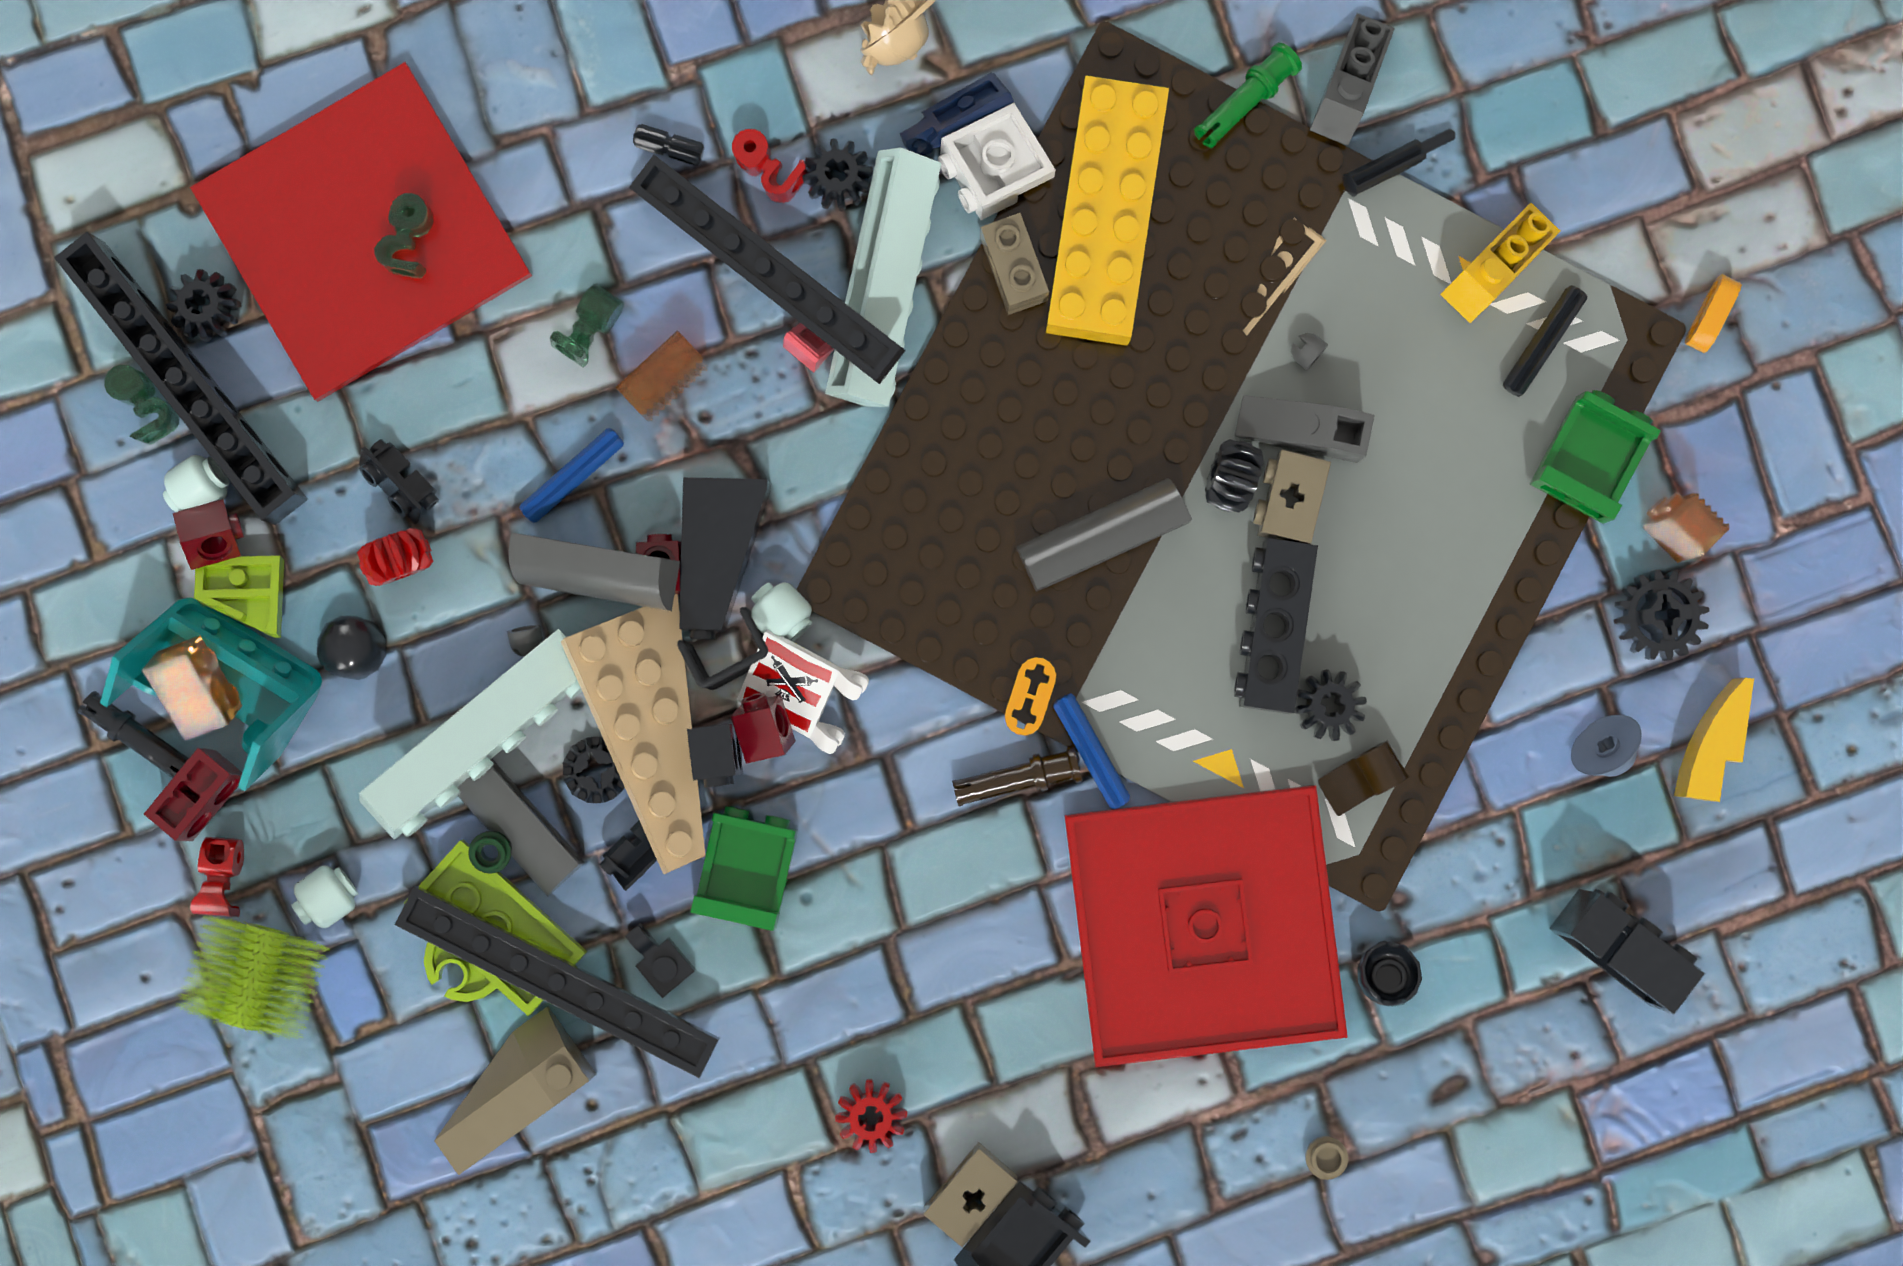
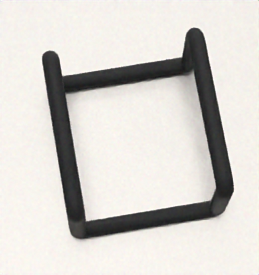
M742 607L740 614L760 651L709 677L693 645L684 640L677 642L678 649L699 687L716 690L748 673L752 664L767 656L768 647L763 639L764 634L757 628L751 616V610L747 607Z

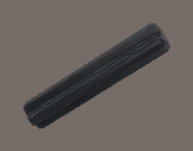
M1573 285L1565 289L1503 382L1504 389L1517 397L1522 396L1586 302L1587 294Z

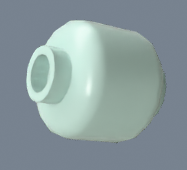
M192 455L165 474L164 485L166 490L163 492V497L168 506L173 511L178 512L221 499L224 500L227 496V486L230 482L212 457L205 458L200 455Z
M768 582L751 598L755 603L751 610V616L757 628L763 634L768 629L775 635L783 636L794 642L812 624V621L809 619L812 612L811 605L790 583L783 582L773 587Z
M323 865L294 885V895L297 901L291 904V906L305 925L313 921L320 928H328L354 910L356 905L354 897L359 893L340 867L333 870L331 867Z

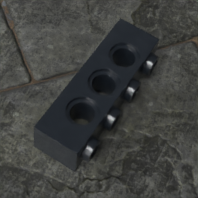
M1267 538L1263 541L1262 548L1255 547L1252 572L1258 573L1256 589H1249L1246 603V614H1252L1250 631L1243 630L1240 644V655L1246 656L1244 673L1237 672L1234 686V697L1240 698L1239 707L1284 714H1293L1295 712L1318 545ZM1280 573L1289 579L1291 588L1286 596L1276 595L1271 590L1270 578L1273 574ZM1268 615H1277L1283 620L1285 630L1281 637L1274 638L1265 632L1264 620ZM1263 656H1270L1278 663V674L1272 680L1263 678L1258 672V662Z

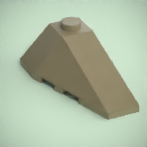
M549 1006L510 1034L434 1140L458 1175L597 1075Z

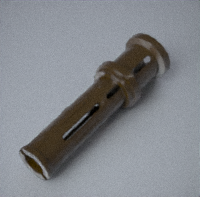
M1067 746L1064 752L1043 757L1039 753L1032 755L1033 757L1029 758L1030 762L968 778L952 780L958 806L1036 787L1037 790L1042 792L1048 790L1049 785L1074 780L1076 783L1082 782L1074 746Z

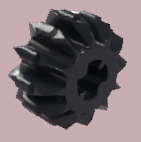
M833 138L830 140L831 150L828 152L820 144L815 146V152L819 159L813 157L805 159V165L811 171L803 174L802 178L804 184L813 185L808 191L811 199H816L823 195L821 200L822 208L828 209L832 201L837 200L839 211H845V199L850 198L852 203L858 206L861 204V198L857 191L869 193L871 184L865 179L873 176V167L863 165L868 159L865 151H860L853 155L855 149L854 142L848 141L843 150H839L838 141ZM833 169L840 173L844 171L846 179L841 182L836 177L832 179L830 171Z
M197 269L194 280L187 274L181 275V282L184 286L181 289L175 286L169 287L170 293L175 295L177 300L165 304L167 310L176 313L171 319L173 326L177 328L184 327L183 334L193 339L199 335L200 339L205 342L211 341L213 331L221 337L227 336L224 324L226 322L234 325L237 324L238 319L230 313L232 310L242 307L239 300L231 298L237 291L236 287L231 283L224 284V276L218 272L213 273L209 277L205 270ZM206 299L210 300L209 305H205ZM205 305L202 308V312L198 311V306Z
M1229 439L1222 443L1219 451L1215 454V459L1207 477L1208 481L1205 487L1207 503L1228 512L1229 510L1238 513L1244 511L1253 499L1262 474L1261 469L1264 463L1262 450L1242 440L1235 441Z
M1328 669L1322 670L1320 674L1321 684L1312 675L1308 676L1305 681L1312 692L1298 689L1297 697L1307 700L1306 705L1296 706L1294 712L1295 714L1308 712L1309 717L1301 722V728L1308 729L1316 723L1314 738L1322 739L1328 727L1329 737L1332 741L1340 740V727L1348 735L1354 734L1356 730L1349 719L1351 718L1355 721H1364L1365 715L1354 710L1355 705L1367 703L1366 697L1353 698L1352 693L1360 688V683L1354 681L1347 687H1344L1347 679V673L1344 671H1340L1333 682L1330 671ZM1330 694L1335 696L1334 703L1340 706L1338 712H1331L1329 717L1325 715L1326 707L1321 705L1322 698H1331Z

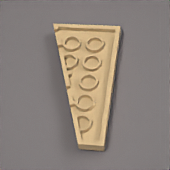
M678 593L674 595L672 612L642 607L568 636L561 641L663 875L706 856L698 780L693 781L687 729H691L692 724L685 660L677 646V642L682 640V630L679 629Z

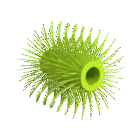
M213 917L207 920L215 922L216 925H221L220 927L214 926L207 930L219 934H206L201 936V938L211 940L209 942L217 945L208 943L200 947L215 952L207 953L200 951L194 953L202 955L198 957L207 959L192 964L200 965L196 967H201V969L211 970L194 972L198 973L194 975L204 977H195L198 979L192 980L195 981L192 983H197L192 985L197 987L190 988L193 989L190 991H194L190 993L200 995L188 996L191 998L184 1000L193 1001L187 1003L197 1006L182 1008L190 1009L186 1011L196 1012L189 1014L208 1016L199 1018L217 1019L218 1021L216 1022H222L230 1025V1027L234 1026L246 1031L252 1030L261 1033V1030L278 1035L298 1036L295 1034L299 1033L290 1032L295 1030L288 1028L295 1029L293 1027L296 1026L293 1025L300 1024L291 1022L296 1021L294 1019H305L302 1018L305 1016L297 1015L301 1013L294 1012L307 1009L303 1008L306 1006L298 1005L302 1004L298 1001H308L305 1000L308 998H304L307 996L298 994L313 992L309 991L313 989L304 988L308 987L305 984L314 982L310 981L313 979L304 977L320 975L319 972L310 971L314 969L301 966L316 967L320 965L316 964L319 962L310 961L312 959L308 957L318 959L325 956L317 954L319 952L305 949L317 950L325 945L316 944L317 942L312 943L314 941L304 940L306 938L289 936L290 933L247 922L244 924L233 919L228 920L221 917Z

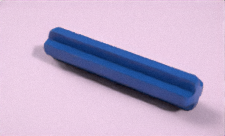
M607 428L520 504L521 512L529 521L533 523L538 522L624 445L623 440L613 429Z
M1070 693L1060 697L1054 702V709L1108 806L1113 810L1125 805L1130 801V795L1075 696Z

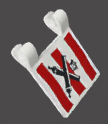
M767 629L763 639L768 647V654L765 658L750 666L737 700L742 701L744 698L758 693H765L767 698L781 695L791 728L810 738L822 751L833 754L837 747L842 744L845 732L837 726L819 722L831 692L835 686L845 697L857 700L869 684L868 677L860 672L841 668L787 638L775 635Z

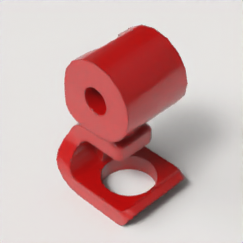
M756 129L742 130L734 137L732 151L738 165L751 176H759L763 173L761 183L767 196L772 201L778 203L790 201L804 184L802 175L808 172L803 159L799 160L798 165L780 186L777 183V177L783 165L776 158L771 160V151L766 137Z
M204 838L200 847L197 869L199 873H204L207 876V881L202 883L199 893L191 901L190 908L193 914L239 917V907L231 906L225 898L224 892L225 890H230V878L238 876L243 866L244 844L241 839Z

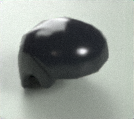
M340 616L325 624L317 638L316 655L320 664L329 673L342 678L360 680L379 670L386 657V638L378 625L370 620L357 616Z
M1386 940L1375 944L1363 953L1357 967L1358 984L1362 992L1371 1001L1379 1005L1391 1007L1404 1005L1417 994L1422 982L1420 962L1406 945L1387 942Z

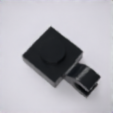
M639 923L625 936L630 944L644 956L635 967L661 998L665 997L696 970L669 937L659 945L642 923Z

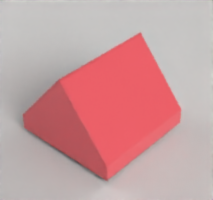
M802 323L797 324L784 336L783 347L813 373L834 350Z

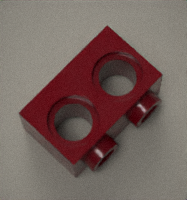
M198 747L144 812V815L173 840L193 842L238 788L243 772L216 750Z

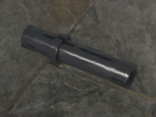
M97 691L91 692L84 699L83 703L87 706L80 705L78 709L79 714L84 715L107 731V737L113 742L121 741L173 778L189 759L135 720L136 715L131 711L123 712L112 703L108 707L100 703L102 696Z

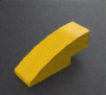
M1753 678L1732 679L1709 706L1688 743L1679 769L1674 796L1720 802L1725 762L1743 763L1754 684Z

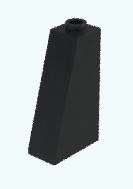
M683 477L679 629L690 631V639L712 640L715 639V632H726L770 495L771 484L768 479Z

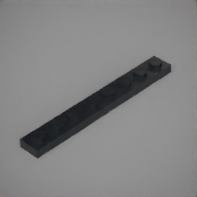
M653 155L629 186L632 191L878 384H881L906 351L657 156Z
M419 886L413 887L394 924L697 1078L701 1077L720 1039L696 1025Z

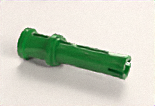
M1278 42L1271 47V55L1259 66L1253 65L1248 69L1245 76L1246 81L1201 124L1195 127L1194 132L1198 139L1210 129L1213 130L1202 144L1209 148L1216 146L1217 142L1253 109L1260 100L1273 98L1279 91L1278 86L1290 75H1297L1302 70V62L1292 48Z

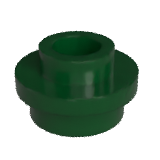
M485 831L478 834L472 840L468 855L470 862L477 870L492 874L503 870L507 866L512 856V848L510 842L503 834L496 831ZM494 845L498 850V856L495 858L487 857L484 853V846Z

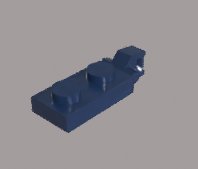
M991 72L922 112L924 118L914 126L901 132L900 137L906 150L925 156L932 153L934 148L941 147V139L1014 103V100L1009 90Z

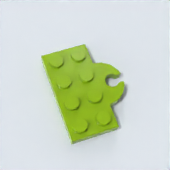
M464 839L460 840L419 885V887L574 965L587 953L578 942L502 873L488 874L477 870L469 859L468 850L470 844ZM429 942L426 944L423 962L431 985L442 979L443 969L448 963H455L463 970L464 978L459 986L449 988L444 995L446 998L470 1002L484 998L496 989H499L527 1016H530L544 1001Z

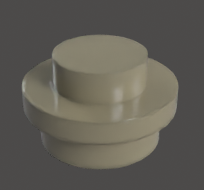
M1322 1136L1314 1139L1309 1144L1305 1153V1161L1312 1174L1320 1179L1330 1180L1337 1178L1345 1171L1348 1164V1153L1345 1146L1338 1139L1331 1136Z

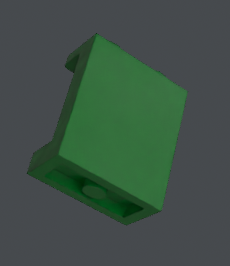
M1592 390V392L1585 391L1576 396L1530 485L1604 524L1615 520L1622 507V504L1618 503L1650 442L1658 438L1661 430L1651 425L1653 420L1647 415L1635 410H1630L1628 413L1615 406V399L1608 394Z
M725 806L723 813L713 812L711 820L713 825L697 895L693 898L690 913L774 931L777 928L798 830L789 828L791 821L789 819L766 815L765 822L748 819L750 812L748 810Z

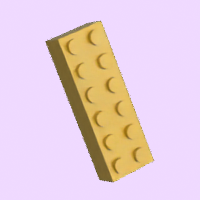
M1085 76L1046 333L1126 346L1130 342L1169 88Z

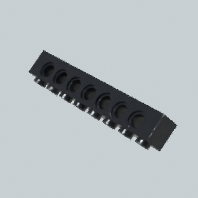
M86 232L54 257L261 521L277 525L308 500L104 241Z

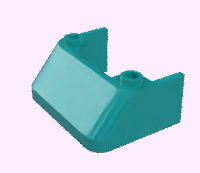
M183 598L175 602L113 655L100 703L108 707L132 685L145 693L155 696L168 695L180 685H183L249 726L241 740L242 748L248 754V758L238 785L240 789L246 791L282 755L316 700L322 685V677L312 666L233 618L199 603L194 598Z

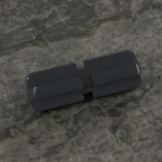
M638 124L633 135L635 147L662 156L664 153H668L669 158L694 166L700 164L704 154V146L701 142L676 134L671 137L667 131L644 124Z

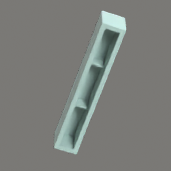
M900 147L880 150L877 153L845 303L904 349V334L908 317L913 309L912 297L916 278L922 268L921 255L924 241L930 230L931 209L934 196L940 184L939 172L941 163ZM834 350L825 394L866 407H889L890 398L893 396L896 387L895 375L898 361L881 384H878Z
M559 629L359 793L360 803L394 840L402 833L407 837L415 833L427 821L424 815L435 805H438L440 809L447 806L459 795L460 790L457 787L469 777L474 781L479 779L493 766L491 758L502 749L506 753L511 752L526 738L523 732L534 722L539 726L543 725L558 711L555 705L567 695L570 699H573L582 692L561 644V641L566 636Z

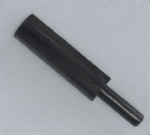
M1447 129L1423 142L1415 139L1349 173L1343 174V185L1348 194L1355 197L1357 194L1421 163L1426 159L1427 153L1455 140L1456 134L1454 130Z

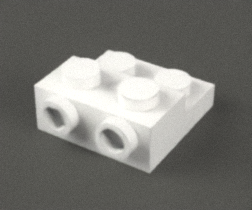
M1015 103L941 139V155L937 158L938 162L941 163L940 169L948 180L955 177L960 185L961 190L958 191V196L963 208L967 213L975 211L980 220L1017 203L1018 195L1054 178L1056 171Z

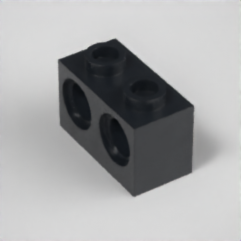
M733 724L687 729L693 781L704 779L705 788L734 784L733 776L742 775L743 768L740 744Z

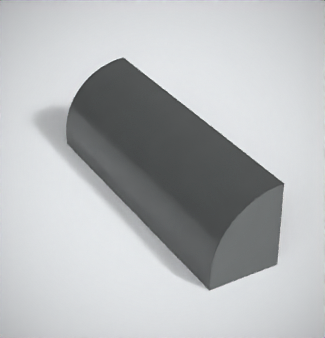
M1167 478L1016 546V549L1035 591L1038 592L1187 525L1192 521V518L1176 486Z
M511 533L509 543L510 569L515 580L522 585L672 612L680 561Z
M491 758L493 766L484 775L475 781L469 777L457 787L460 790L458 797L488 831L499 832L508 839L512 848V858L548 897L585 862Z

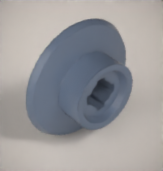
M1610 715L1596 720L1576 738L1571 749L1572 764L1578 771L1592 776L1604 775L1613 777L1623 774L1632 767L1637 758V751L1642 739L1640 725L1635 719L1626 715Z

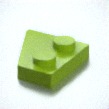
M280 555L242 556L195 569L194 599L274 638H281L284 559Z

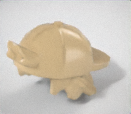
M885 0L883 5H872L870 9L871 22L864 21L861 24L868 41L867 39L862 41V48L860 50L863 53L861 63L866 67L870 75H873L877 64L883 66L898 65L908 59L913 60L917 57V52L925 45L929 36V29L923 12L936 0Z

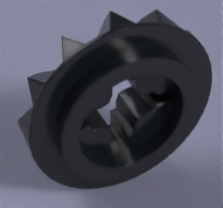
M588 737L570 748L563 761V781L572 795L587 803H604L614 799L624 790V784L603 737ZM591 752L598 764H613V767L607 768V771L601 773L602 780L600 783L602 788L599 787L598 782L595 781L593 776L579 775V773L584 772V769L590 767Z

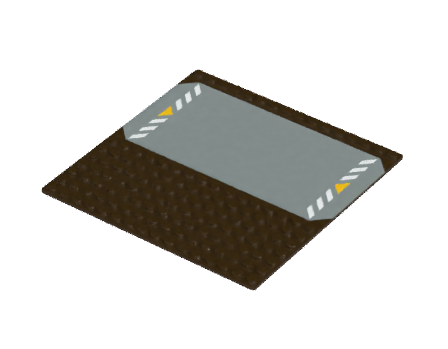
M1101 22L1037 139L1056 170L1054 178L1018 195L1017 203L999 211L993 221L995 222L1021 213L1049 290L1048 300L1008 315L982 244L980 245L796 590L809 602L812 612L1004 714L1022 664L1031 658H1044L1054 667L1056 680L1043 721L1036 731L1066 747L1073 745L1074 750L1078 752L1053 705L1060 697L1072 693L1117 773L1170 802L1316 785L1329 886L1375 911H1383L1393 896L1589 519L1588 515L1530 485L1534 474L1573 401L1581 393L1598 390L1614 398L1616 401L1614 405L1628 413L1630 410L1644 413L1686 332V326L1683 322L1545 250H1542L1505 290L1469 323L1440 294L1504 230L1503 228L1400 174L1357 194L1355 197L1350 196L1343 185V174L1349 173L1373 160L1335 140L1310 131V127L1260 101L1217 142L1216 146L1213 148L1205 146L1202 142L1213 130L1210 129L1198 139L1194 132L1195 127L1201 124L1236 91V88L1109 22ZM1085 76L1169 88L1132 337L1128 346L1046 333ZM1304 225L1307 228L1310 227L1327 241L1286 291L1285 289L1246 336L1243 332L1245 327L1253 318H1257L1264 313L1267 307L1266 301L1314 243L1312 239L1305 235ZM1280 236L1283 242L1272 255L1277 239ZM1286 251L1292 255L1293 261L1289 267L1286 268L1284 260L1277 256L1280 252ZM1260 284H1263L1267 289L1265 297L1257 292ZM1571 285L1578 287L1587 294L1586 302L1526 392L1520 397L1511 394L1504 389L1503 382L1565 289ZM1312 333L1325 341L1328 346L1306 371L1293 359L1291 347L1294 343L1302 349L1306 343L1300 339L1299 335ZM1244 395L1324 404L1374 414L1367 455L1358 463L1234 437L1242 398ZM1229 439L1251 443L1252 446L1262 450L1264 460L1261 469L1262 474L1253 499L1250 501L1249 506L1239 513L1218 509L1215 505L1207 503L1205 496L1207 477L1215 459V454L1219 451L1220 445ZM1281 450L1331 462L1311 545H1318L1298 689L1312 692L1305 679L1312 675L1321 684L1320 674L1322 670L1326 669L1330 671L1333 682L1340 671L1346 672L1347 679L1344 687H1347L1354 681L1360 683V688L1352 693L1353 698H1367L1366 704L1355 705L1354 710L1365 715L1364 721H1355L1350 718L1349 721L1353 724L1356 730L1355 733L1348 735L1340 727V740L1338 741L1330 739L1328 727L1322 739L1314 738L1316 723L1308 729H1302L1300 724L1309 717L1308 712L1284 714L1239 707L1240 698L1234 697L1237 672L1244 673L1246 656L1240 655L1243 630L1250 631L1252 614H1246L1249 589H1256L1258 573L1252 572L1255 547L1262 548L1263 541L1267 539L1257 535L1259 525L1253 523V518L1258 500H1266L1269 484L1263 483V477L1268 459L1276 460V456ZM1167 478L1174 483L1192 518L1189 524L1038 592L1035 591L1016 546ZM1289 488L1284 494H1280V497L1286 499L1285 507L1288 508L1294 503L1299 502V499L1293 496L1294 489ZM1276 573L1270 578V588L1276 595L1286 596L1289 593L1291 584L1285 575ZM1268 615L1264 620V630L1269 636L1274 638L1282 636L1285 625L1279 616ZM1263 656L1258 662V672L1265 679H1274L1279 671L1278 663L1270 656ZM1036 665L1034 670H1026L1025 677L1030 679L1027 693L1035 695L1040 683L1047 684L1049 676L1043 674V666ZM1330 694L1331 698H1322L1321 705L1326 707L1325 715L1329 717L1331 712H1338L1340 706L1334 703L1335 696ZM1297 697L1295 707L1306 705L1307 700ZM1025 698L1022 709H1014L1011 717L1016 718L1017 721L1025 725L1027 723L1034 724L1036 716L1030 714L1033 700ZM1388 740L1409 778L1382 794L1372 796L1341 816H1337L1318 785V779L1370 748Z

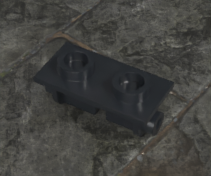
M380 439L372 445L370 451L363 447L360 454L359 470L364 479L373 487L379 486L389 496L388 501L394 511L401 517L407 515L416 525L419 522L422 506L428 511L438 503L439 499L435 495L437 490L417 470L405 479L401 476V473L408 469L411 463L391 442L385 443Z
M640 820L630 829L637 838L632 842L623 835L602 855L604 859L599 863L610 876L614 875L625 891L657 861Z

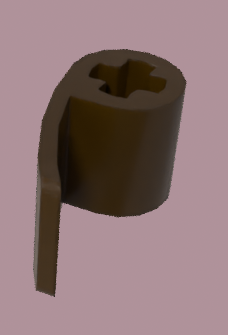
M1386 740L1322 776L1317 782L1335 814L1341 816L1372 796L1382 794L1408 779L1409 776L1390 743Z

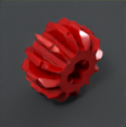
M415 528L401 530L375 539L361 546L357 552L362 574L366 576L368 583L374 586L389 584L415 575L429 568L434 562L430 553L432 550L428 539L425 540L422 530Z
M866 1079L865 1093H862L859 1086L855 1083L850 1085V1094L855 1101L845 1096L839 1098L838 1104L848 1111L837 1113L835 1121L838 1123H850L841 1130L840 1136L842 1139H845L855 1133L857 1136L853 1143L854 1149L859 1150L865 1139L869 1140L870 1153H876L878 1147L877 1139L879 1138L887 1148L893 1146L894 1142L888 1131L896 1135L904 1133L905 1128L894 1120L906 1118L907 1109L893 1108L902 1101L903 1096L898 1092L887 1098L886 1094L889 1091L890 1083L883 1082L880 1091L875 1092L873 1079ZM867 1106H875V1113L881 1111L883 1116L877 1118L875 1125H868L867 1118L862 1120L860 1115L865 1114Z

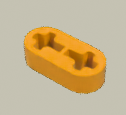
M1724 274L1718 276L1707 293L1685 339L1686 345L1702 353H1706L1710 349L1738 297L1742 283Z
M1035 657L1028 659L1018 671L1005 711L1006 725L1017 735L1025 736L1034 733L1039 729L1043 721L1056 680L1054 667L1044 658ZM1036 665H1041L1044 667L1043 674L1049 676L1047 684L1040 683L1038 685L1035 695L1029 694L1027 692L1030 686V679L1025 677L1026 670H1034ZM1025 698L1033 700L1030 714L1036 716L1034 724L1027 723L1024 729L1016 727L1017 719L1011 717L1012 711L1014 709L1021 710Z

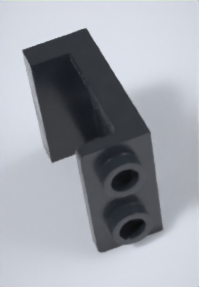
M1019 1181L953 1260L957 1266H1051L1073 1239L1085 1248L1091 1240L1081 1230L1085 1223L1068 1207H1065L1062 1211L1058 1210L1055 1207L1058 1204L1057 1201L1044 1189L1038 1186L1033 1191Z

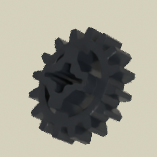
M1660 570L1651 571L1649 580L1644 575L1634 577V582L1637 588L1632 586L1623 587L1621 591L1627 597V600L1615 602L1614 606L1623 611V616L1614 619V624L1624 625L1626 629L1618 636L1619 639L1631 638L1634 642L1631 645L1630 651L1636 653L1645 649L1646 660H1654L1658 653H1660L1662 661L1673 660V650L1679 656H1686L1689 654L1686 643L1699 645L1702 641L1695 634L1696 631L1708 629L1709 625L1700 621V615L1709 612V607L1699 606L1697 602L1703 597V591L1692 593L1689 590L1693 583L1691 578L1677 582V571L1667 572L1664 579ZM1672 592L1680 597L1684 605L1672 597ZM1645 594L1646 602L1639 611H1636L1639 600ZM1666 611L1668 617L1666 620H1656L1655 612ZM1684 620H1687L1683 632L1678 637L1677 629ZM1638 626H1641L1650 633L1651 640L1644 636Z

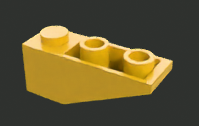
M1530 203L1440 295L1471 323L1561 230L1537 207Z

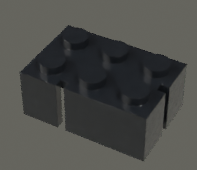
M1597 888L1593 892L1578 889L1549 929L1646 1004L1674 1015L1705 975L1702 970L1694 965L1698 959L1679 944L1673 946L1667 941L1661 940L1660 936L1663 932L1647 919L1641 917L1639 920L1633 915L1627 914L1625 911L1629 906L1615 894L1609 891L1604 893Z

